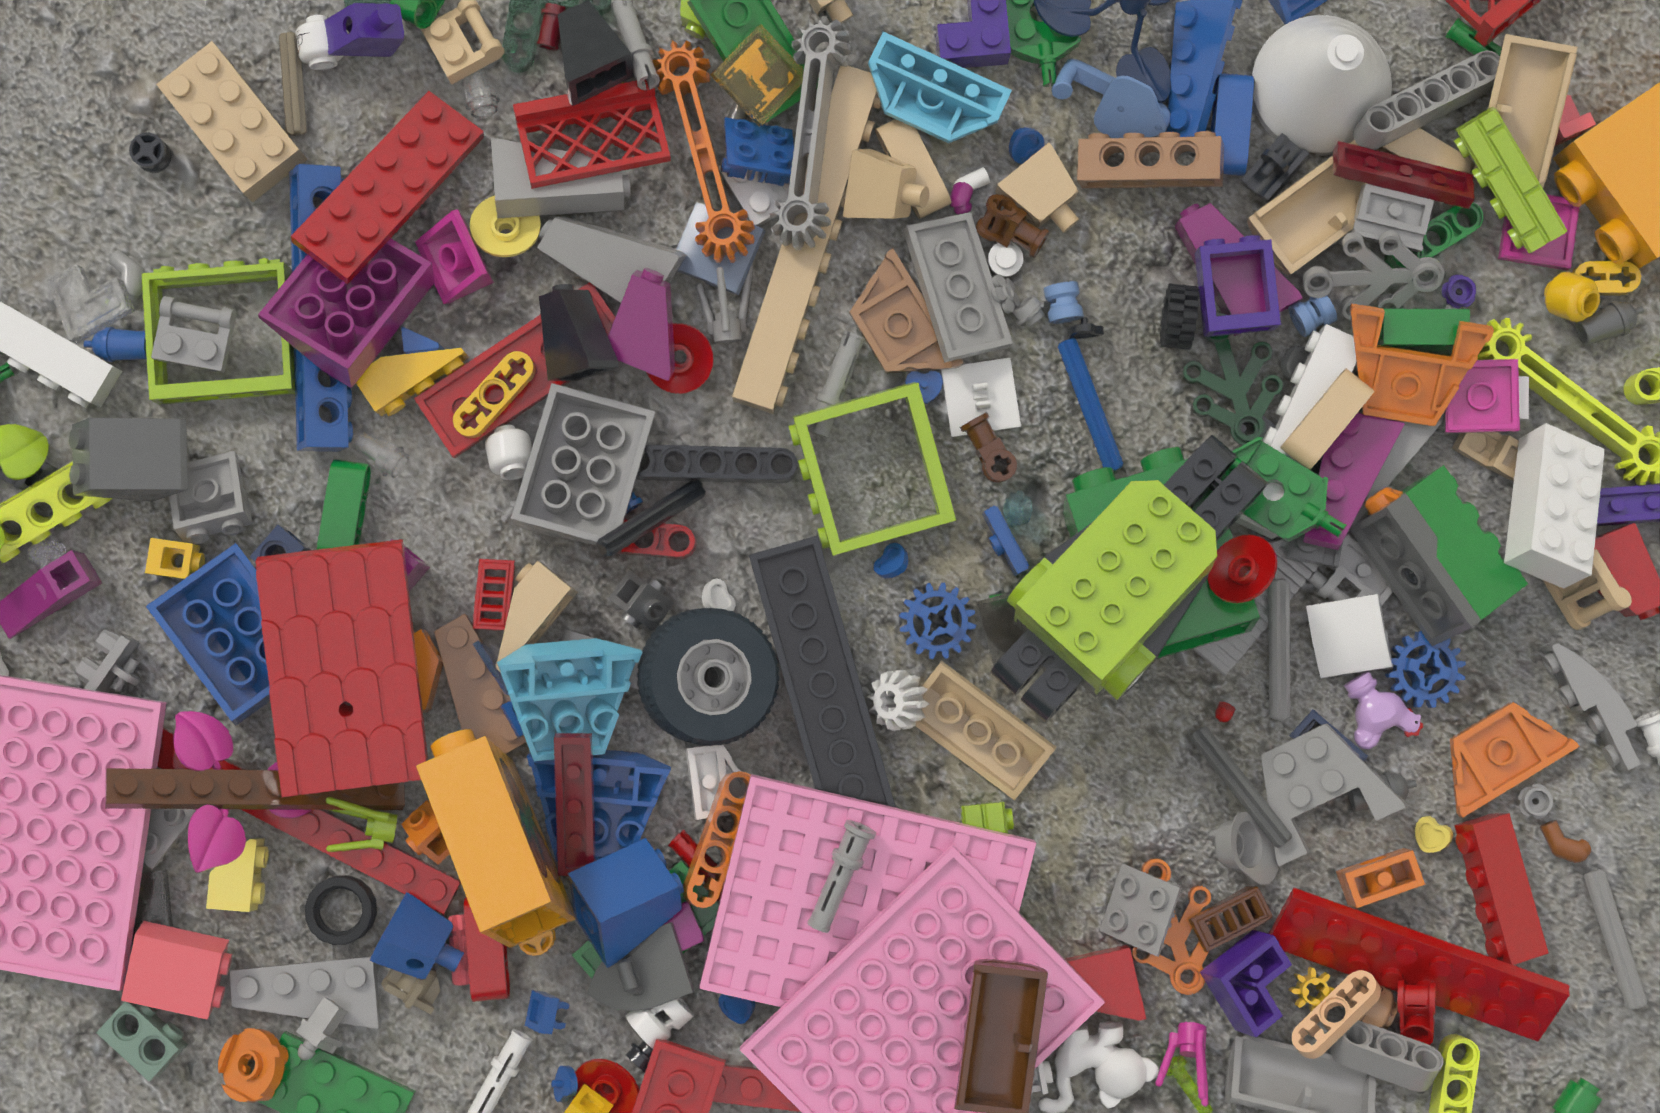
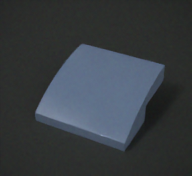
M696 202L676 250L687 254L677 272L703 280L708 285L718 288L716 270L718 267H722L726 291L739 295L766 231L754 225L755 229L750 232L755 238L754 244H744L748 251L747 256L736 252L734 254L736 257L734 263H730L727 255L724 256L720 264L716 263L714 254L705 257L702 253L703 246L697 245L695 237L700 234L695 228L696 222L707 221L709 218L706 205ZM724 227L718 231L716 237L720 239L729 238L734 229Z

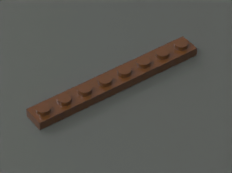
M106 769L105 809H199L204 805H213L218 809L345 810L326 803L327 797L347 801L372 810H403L405 807L404 782L282 797L278 770Z

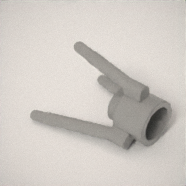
M753 263L743 284L738 318H736V312H728L726 284L722 267H718L716 270L720 313L715 314V321L702 284H696V290L707 321L708 335H713L714 343L741 341V332H747L746 316Z

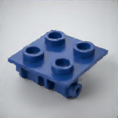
M725 117L726 158L722 160L721 172L727 173V177L742 179L745 178L747 172L748 181H753L757 171L759 183L765 181V183L782 187L784 183L790 184L794 152L793 130L776 125L770 126L749 122L744 119L738 120Z

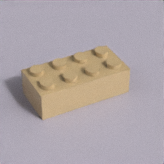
M213 41L156 84L241 192L252 202L289 175V171L296 165L303 164L308 160Z

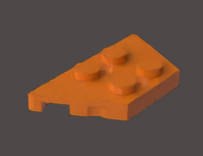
M1510 702L1450 738L1456 813L1460 818H1464L1580 746L1573 739L1567 738L1554 730L1551 725L1543 720L1530 715L1527 710L1516 703Z

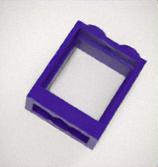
M1251 235L1239 238L1238 243L1225 244V239L1204 241V246H1200L1194 253L1204 337L1273 331L1281 325L1272 240H1261L1259 235ZM1260 254L1266 312L1217 316L1210 258Z

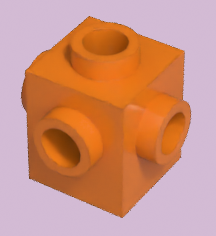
M427 799L401 825L409 836L405 841L418 855L424 853L439 865L450 853L430 801Z

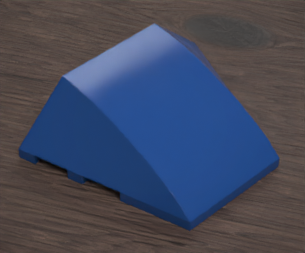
M606 750L605 754L593 755L596 860L640 841L659 794L670 773V766L638 752ZM529 753L527 754L528 763L533 771L536 792L541 800L546 828L555 860L558 862L555 760L533 761Z

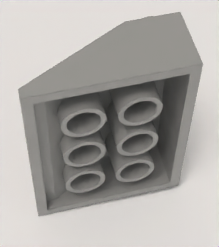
M552 383L511 516L514 527L546 536L596 545L599 538L622 525L655 417V411Z

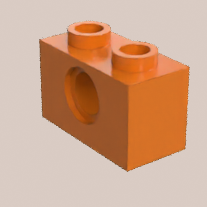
M1405 848L1336 871L1347 905L1355 908L1425 885L1414 851Z

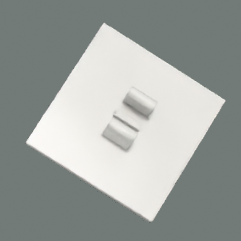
M1011 358L963 364L959 368L941 369L951 437L968 435L966 432H962L959 427L986 412L990 416L988 422L993 431L1021 427Z

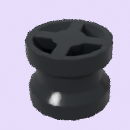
M150 132L141 133L135 136L129 146V154L132 160L146 172L159 173L170 164L172 158L171 150L156 134Z

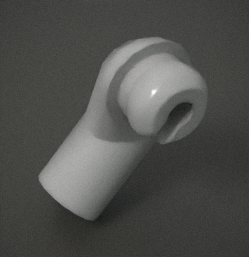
M116 250L110 256L108 263L122 273L121 288L119 290L121 298L127 302H134L138 299L139 295L143 294L141 273L145 272L141 266L121 250Z

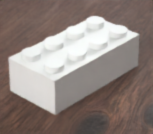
M1547 423L1519 438L1504 558L1505 564L1563 589L1592 575L1605 449Z

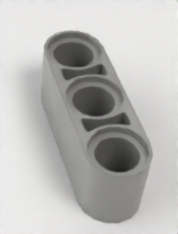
M1359 1020L1330 1048L1331 1055L1337 1063L1417 1092L1428 1090L1443 1066V1057L1433 1046Z

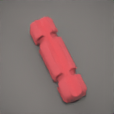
M464 914L451 915L448 920L452 922L453 929L452 936H449V944L464 952L457 968L452 972V983L456 986L469 985Z

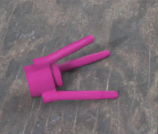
M1182 1022L1178 1024V1033H1169V1044L1155 1084L1158 1087L1162 1086L1177 1047L1180 1049V1055L1196 1058L1198 1097L1201 1099V1104L1206 1107L1209 1103L1205 1055L1207 1027L1200 1023Z

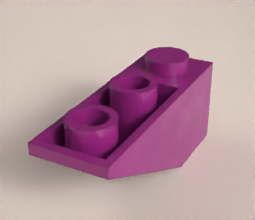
M74 550L67 552L38 570L0 601V625L9 639H12L102 584L85 553Z

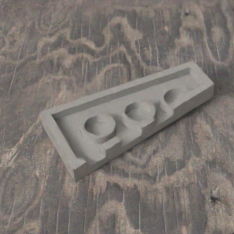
M371 956L232 969L229 971L232 1007L310 1018L321 1000L326 997L347 1011L340 1023L379 1029L381 1028L376 963L370 961Z

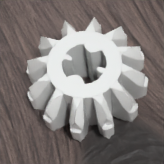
M906 670L887 671L881 674L880 680L871 683L875 693H871L867 697L874 704L869 712L873 714L878 713L876 724L886 725L887 730L897 731L901 730V728L903 730L911 729L916 726V721H921V719L925 718L921 708L926 707L929 703L923 700L922 695L928 689L918 687L920 677L910 675L909 671Z

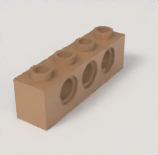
M1200 131L1194 133V137H1180V134L1176 132L1159 133V137H1145L1142 133H1125L1123 138H1109L1108 134L1093 133L1088 135V139H1079L1077 181L1082 189L1223 187L1224 143L1222 137L1216 136L1214 132ZM1150 152L1160 154V158L1155 165L1145 166L1142 164L1143 157ZM1193 152L1196 156L1191 164L1182 166L1177 163L1178 157L1182 153ZM1112 154H1124V160L1120 165L1116 167L1107 165V160Z

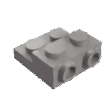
M235 451L187 462L188 490L169 496L173 528L183 542L202 544L209 539V535L220 532L225 535H237L243 531V526L252 524L248 493L243 487L239 457Z

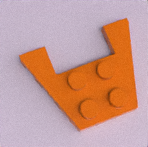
M1351 303L1350 313L1358 378L1374 390V393L1362 407L1363 415L1435 426L1458 391L1462 379L1476 363L1478 354L1483 346L1493 336V327L1459 321L1451 356L1378 345V340L1385 314L1384 309Z

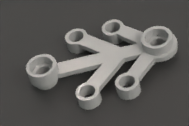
M1388 230L1379 237L1380 249L1386 255L1395 256L1406 267L1391 268L1365 246L1364 238L1361 234L1351 232L1342 240L1344 252L1350 257L1357 258L1370 270L1329 272L1324 267L1314 266L1305 272L1303 285L1305 292L1313 298L1325 297L1330 293L1332 287L1368 285L1357 296H1347L1341 302L1343 316L1351 320V313L1346 309L1351 303L1368 306L1391 284L1404 283L1394 294H1383L1377 300V308H1382L1384 304L1390 302L1394 304L1390 309H1400L1418 291L1431 292L1437 289L1444 279V269L1442 264L1435 258L1424 257L1419 259L1402 244L1400 235L1396 231ZM1387 240H1396V243L1392 246L1384 245ZM1353 241L1360 243L1356 248L1348 247L1349 243ZM1425 270H1431V273L1426 276L1420 275ZM1323 276L1322 280L1318 282L1311 280L1313 277Z

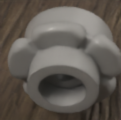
M1034 294L1024 299L1019 304V307L1015 308L1012 312L1017 318L1016 323L1018 325L1026 323L1028 327L1036 323L1045 314L1041 309L1044 307L1045 302H1040Z
M1532 784L1531 787H1524L1519 792V809L1523 815L1527 817L1533 816L1534 819H1541L1548 815L1553 806V796L1545 786ZM1533 798L1538 799V803L1536 805L1532 803Z

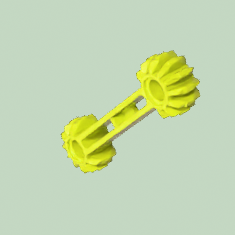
M1504 318L1500 324L1495 319L1487 322V325L1492 326L1494 329L1493 336L1489 342L1485 343L1478 354L1477 360L1518 359L1519 376L1529 377V388L1621 457L1622 462L1615 464L1614 468L1616 470L1626 469L1623 480L1629 481L1635 477L1637 486L1646 485L1647 481L1652 485L1660 483V431L1654 434L1653 426L1647 425L1643 427L1640 433L1525 346V343L1532 339V335L1526 334L1522 336L1520 334L1524 327L1523 324L1518 323L1512 328L1510 318ZM1497 340H1502L1508 345L1509 354L1507 357L1498 353L1496 349ZM1641 447L1645 448L1650 454L1648 465L1644 464L1639 458Z

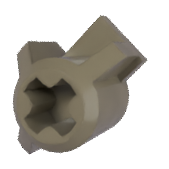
M433 967L426 979H419L390 969L381 983L385 991L402 999L406 1008L409 1009L413 1005L430 1015L434 1010L433 1003L441 991L436 970Z

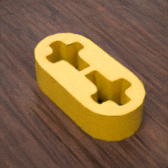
M1588 261L1577 266L1572 271V273L1583 275L1588 270L1589 276L1601 277V280L1594 281L1600 296L1626 295L1635 290L1641 282L1640 270L1636 265L1627 261L1621 265L1615 264L1612 261ZM1623 270L1624 276L1630 277V282L1622 287L1621 281L1610 280V277L1618 275Z

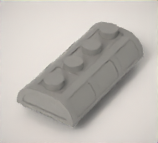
M1244 1034L1243 1037L1235 1036L1227 1065L1226 1102L1265 1110L1270 1113H1375L1376 1077L1345 1067L1337 1063L1332 1055L1324 1053L1315 1059H1309L1302 1056L1295 1046L1261 1037L1255 1038Z

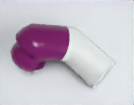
M984 167L955 181L950 194V206L953 207L957 215L970 212L972 209L970 200L973 191L990 183L989 176Z

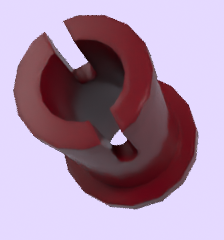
M546 3L545 9H541L540 14L543 16L536 43L540 48L558 51L560 40L558 14L566 11L565 7Z

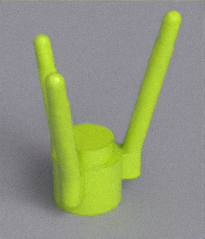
M332 797L326 798V803L345 809L330 811L367 820L365 835L372 836L371 840L328 845L326 847L328 852L365 848L383 850L384 842L393 843L398 814L372 810Z

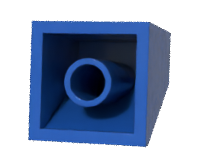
M646 838L568 873L576 921L606 968L616 964L682 910L680 894L684 892L681 880L676 873L670 874L660 849L654 850Z

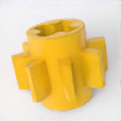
M1313 967L1308 968V975L1302 976L1295 973L1294 976L1298 980L1296 987L1288 988V991L1297 994L1299 997L1295 1005L1301 1008L1306 1003H1309L1310 1012L1335 989L1326 983L1330 975L1324 972L1317 978L1316 970ZM1309 983L1316 985L1315 989L1318 992L1316 997L1308 995L1309 990L1306 987Z

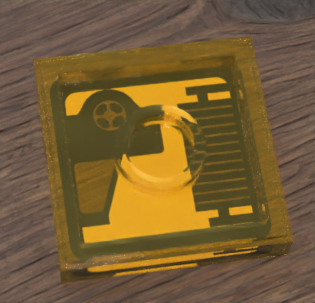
M760 24L710 76L758 126H762L800 87L803 81L804 69L795 62L790 54Z

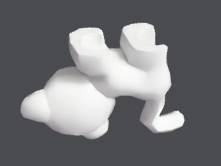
M1101 1022L1099 1023L1098 1033L1095 1035H1089L1088 1025L1083 1023L1060 1045L1056 1054V1085L1060 1093L1058 1100L1042 1098L1038 1106L1041 1111L1046 1113L1066 1112L1074 1102L1071 1077L1087 1068L1093 1067L1095 1068L1096 1083L1099 1086V1098L1101 1103L1109 1109L1115 1107L1123 1098L1130 1097L1143 1087L1145 1082L1155 1079L1159 1073L1158 1066L1149 1058L1141 1057L1133 1049L1115 1047L1114 1044L1120 1043L1123 1038L1122 1023Z

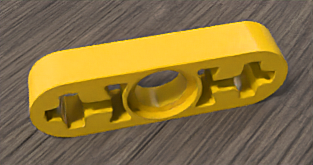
M520 351L511 352L503 358L454 413L453 424L461 435L467 438H476L486 431L533 379L535 365L531 358ZM523 360L526 361L524 364V369L527 371L525 375L521 376L517 373L510 380L512 384L516 385L512 390L504 381L497 378L501 373L506 379L513 371L510 366L513 361L516 363H521ZM492 385L501 386L504 390L503 400L495 405L487 403L484 397L486 389ZM478 399L484 408L492 412L486 416L482 411L475 419L479 425L475 429L469 426L464 430L462 427L465 425V421L462 417L466 413L472 416L479 410L477 406L473 405Z

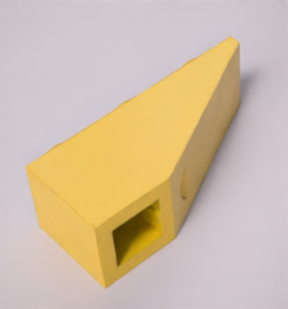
M462 348L384 356L371 363L356 384L377 414L380 416L384 414L391 416L406 406L405 400L414 394L418 396L435 384L434 381L444 374L448 376L465 365L463 362L469 356Z

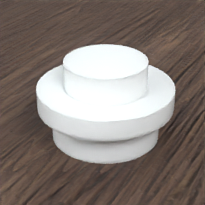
M997 243L989 252V267L996 275L1000 274L1003 277L1012 276L1020 270L1023 264V253L1014 243H1011L1008 248Z

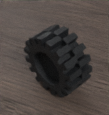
M1168 284L1160 324L1161 347L1190 350L1192 347L1194 332L1197 326L1196 320L1198 319V286Z

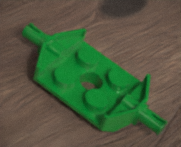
M1006 0L1011 55L1022 61L1038 64V68L1041 67L1043 87H1049L1050 83L1052 87L1057 78L1056 61L1076 49L1080 45L1081 37L1061 35L1049 28L1044 21L1034 20L1030 15V9L1035 6L1034 0Z
M1260 436L1232 451L1238 458L1223 475L1221 481L1244 461L1264 478L1268 484L1278 483L1284 489V495L1276 501L1268 500L1262 491L1243 515L1287 542L1304 535L1315 527L1319 529L1320 526L1337 536V538L1340 537L1347 524L1332 517L1325 510L1327 477H1320L1264 443Z

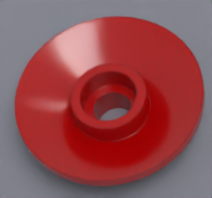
M673 323L674 353L678 350L683 351L686 354V361L678 362L675 360V370L668 381L650 373H647V375L662 390L683 394L694 391L705 383L713 368L714 355L709 340L700 330L688 324Z
M1241 535L1230 539L1217 550V558L1207 577L1211 590L1217 597L1230 603H1243L1258 597L1269 587L1277 571L1276 552L1268 541L1256 535Z
M592 1059L578 1067L575 1071L578 1083L577 1094L583 1085L586 1084L614 1105L609 1113H632L639 1093V1087L633 1076L624 1067L606 1059Z

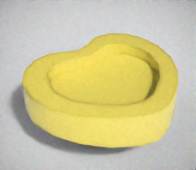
M1425 816L1416 823L1415 837L1423 852L1434 853L1450 845L1453 839V831L1447 825H1439L1435 818Z

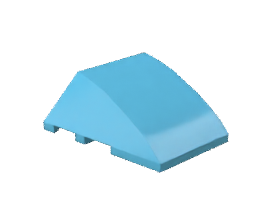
M597 638L525 644L497 662L533 761L554 759V736L556 733H592L593 755L605 754L619 717L618 709L624 693L628 692L631 684L629 681L635 663H639L642 655L640 649Z

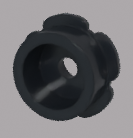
M644 1041L639 1046L632 1043V1048L627 1052L626 1056L645 1073L653 1049Z

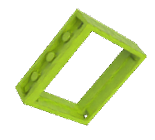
M268 258L259 259V264L245 265L244 261L235 260L223 262V267L210 268L209 264L195 263L188 265V270L175 271L174 267L161 266L160 269H153L151 273H141L150 401L160 405L295 394L294 347L282 337L284 375L168 384L167 362L151 358L160 318L159 309L163 298L162 289L275 280L278 281L279 289L291 275V268L284 262H280V259L269 260Z
M918 382L908 383L792 416L794 424L788 426L794 446L801 445L804 459L798 460L803 481L810 479L814 493L808 494L813 515L820 513L824 526L817 529L822 548H830L833 556L956 521ZM905 398L937 513L840 541L807 425Z

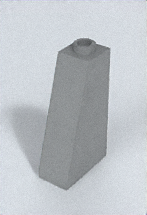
M498 138L491 139L497 218L624 210V196H631L629 175H622V171L531 189L521 143ZM552 148L548 149V152L561 159L567 152ZM531 151V156L533 158L535 153ZM575 153L568 163L577 168L587 166L592 158L584 154ZM542 157L534 168L536 176L551 173L557 165Z
M566 216L555 217L553 220L549 219L544 224L539 233V237L542 240L537 247L620 303L630 278L636 270L643 271L644 268L655 270L664 275V281L671 283L687 254L680 250Z

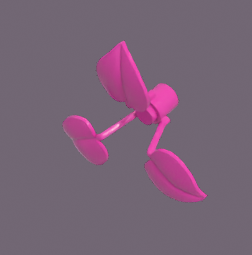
M183 711L176 714L174 748L180 762L186 768L195 771H204L211 767L215 770H220L221 766L218 761L226 760L233 753V741L227 728L219 720L201 712ZM277 762L267 770H278ZM204 805L199 809H195L196 811L190 818L188 826V848L195 872L200 873L236 860L244 851L246 837L240 822L228 817V810L230 809H218L213 805ZM269 809L273 814L283 818H296L311 811Z

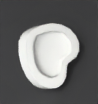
M716 578L704 586L702 603L705 608H721L729 611L735 609V600L728 593L727 585L724 581Z

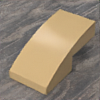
M1498 432L1459 434L1452 447L1453 450L1477 464L1514 481L1519 443L1517 439Z

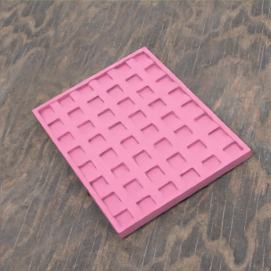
M751 774L699 989L782 1007L952 844L1019 912L1036 841ZM846 820L856 821L873 829L877 834L874 839H870L862 857L864 861L862 868L855 870L830 926V931L828 933L821 932L809 926L807 922L812 915L821 890L834 864L832 852L841 843L846 831L844 824Z

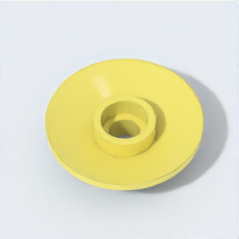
M495 196L482 201L475 208L470 218V233L475 244L484 252L497 257H513L526 252L535 244L541 230L539 216L497 218ZM504 229L512 231L507 234L500 233Z

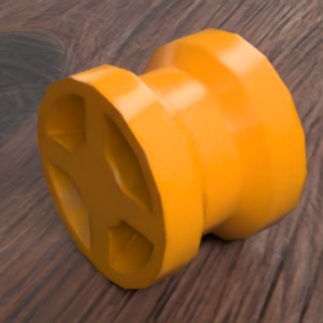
M555 929L518 945L528 955H542L553 946L556 939Z

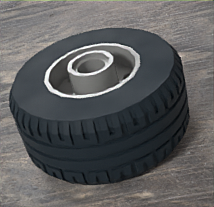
M698 608L673 615L670 619L664 621L662 625H659L655 632L650 635L651 638L647 639L637 666L639 669L637 672L638 692L641 696V702L644 703V708L649 713L650 718L654 720L653 722L660 726L663 731L677 739L704 746L729 744L738 741L739 738H744L748 733L753 732L754 728H758L760 723L766 719L765 716L770 713L771 706L773 707L775 703L774 698L777 697L776 691L779 688L778 681L780 679L775 650H772V644L767 640L766 634H763V631L754 622H750V619L743 617L739 613H734V611L721 608ZM709 668L712 673L711 681L708 684H706L704 681V674L706 670Z

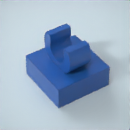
M532 990L525 1026L538 1033L552 1035L553 1028L564 1029L566 1023L555 1020L557 1010L561 1008L569 1009L570 1005L546 992Z

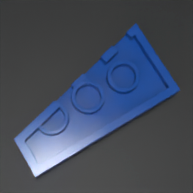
M1188 0L1176 2L1170 75L1171 89L1168 109L1171 115L1166 132L1179 133L1180 137H1194V133L1206 131L1216 96L1212 91L1218 75L1221 76L1225 62L1221 59L1226 42L1232 39L1235 26L1231 24L1235 10L1240 9L1242 0Z

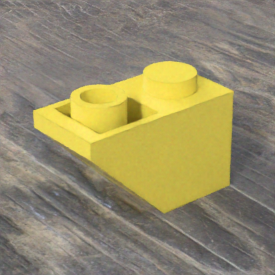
M265 838L249 839L246 841L244 851L236 860L229 864L215 867L210 872L206 909L241 912L258 910V904L263 903L265 896V883L260 882L262 868H266L269 857V849L264 846Z

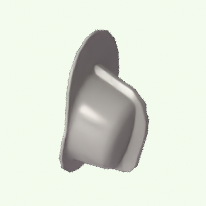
M1239 812L1233 820L1226 821L1218 829L1209 832L1208 838L1215 845L1216 856L1223 866L1242 871L1259 885H1267L1274 880L1278 872L1274 844L1247 812Z

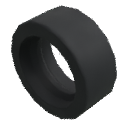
M349 875L330 877L318 883L309 893L305 904V921L311 933L321 941L332 945L349 944L365 936L373 926L377 915L376 898L371 888L361 879ZM335 889L352 891L358 896L362 904V914L359 922L347 931L330 929L321 918L320 906L322 900L329 892Z

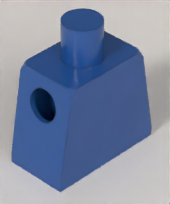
M406 892L380 938L370 961L419 979H426L434 962L454 972L464 952L445 943L453 929L452 922L412 894Z

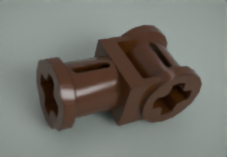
M1000 194L989 196L986 202L987 211L984 217L980 218L976 224L978 234L984 239L998 242L1006 248L1014 242L1029 251V256L1035 258L1046 242L1050 231L1045 228L1040 230L1025 221L1028 213L1017 207L1010 198Z
M986 412L959 428L962 432H966L976 449L975 453L982 463L983 475L992 482L1000 483L1010 479L1015 474L1017 461L1015 456L1007 451L1000 437L997 438L988 422L990 416ZM994 457L998 461L1005 460L1007 462V466L1003 468L1005 475L1000 471L995 473L992 471L991 466L995 464Z

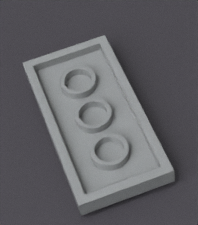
M971 212L907 225L903 229V233L944 363L1009 348L1013 342L1001 304L995 301L992 295V289L995 286L992 282V276Z

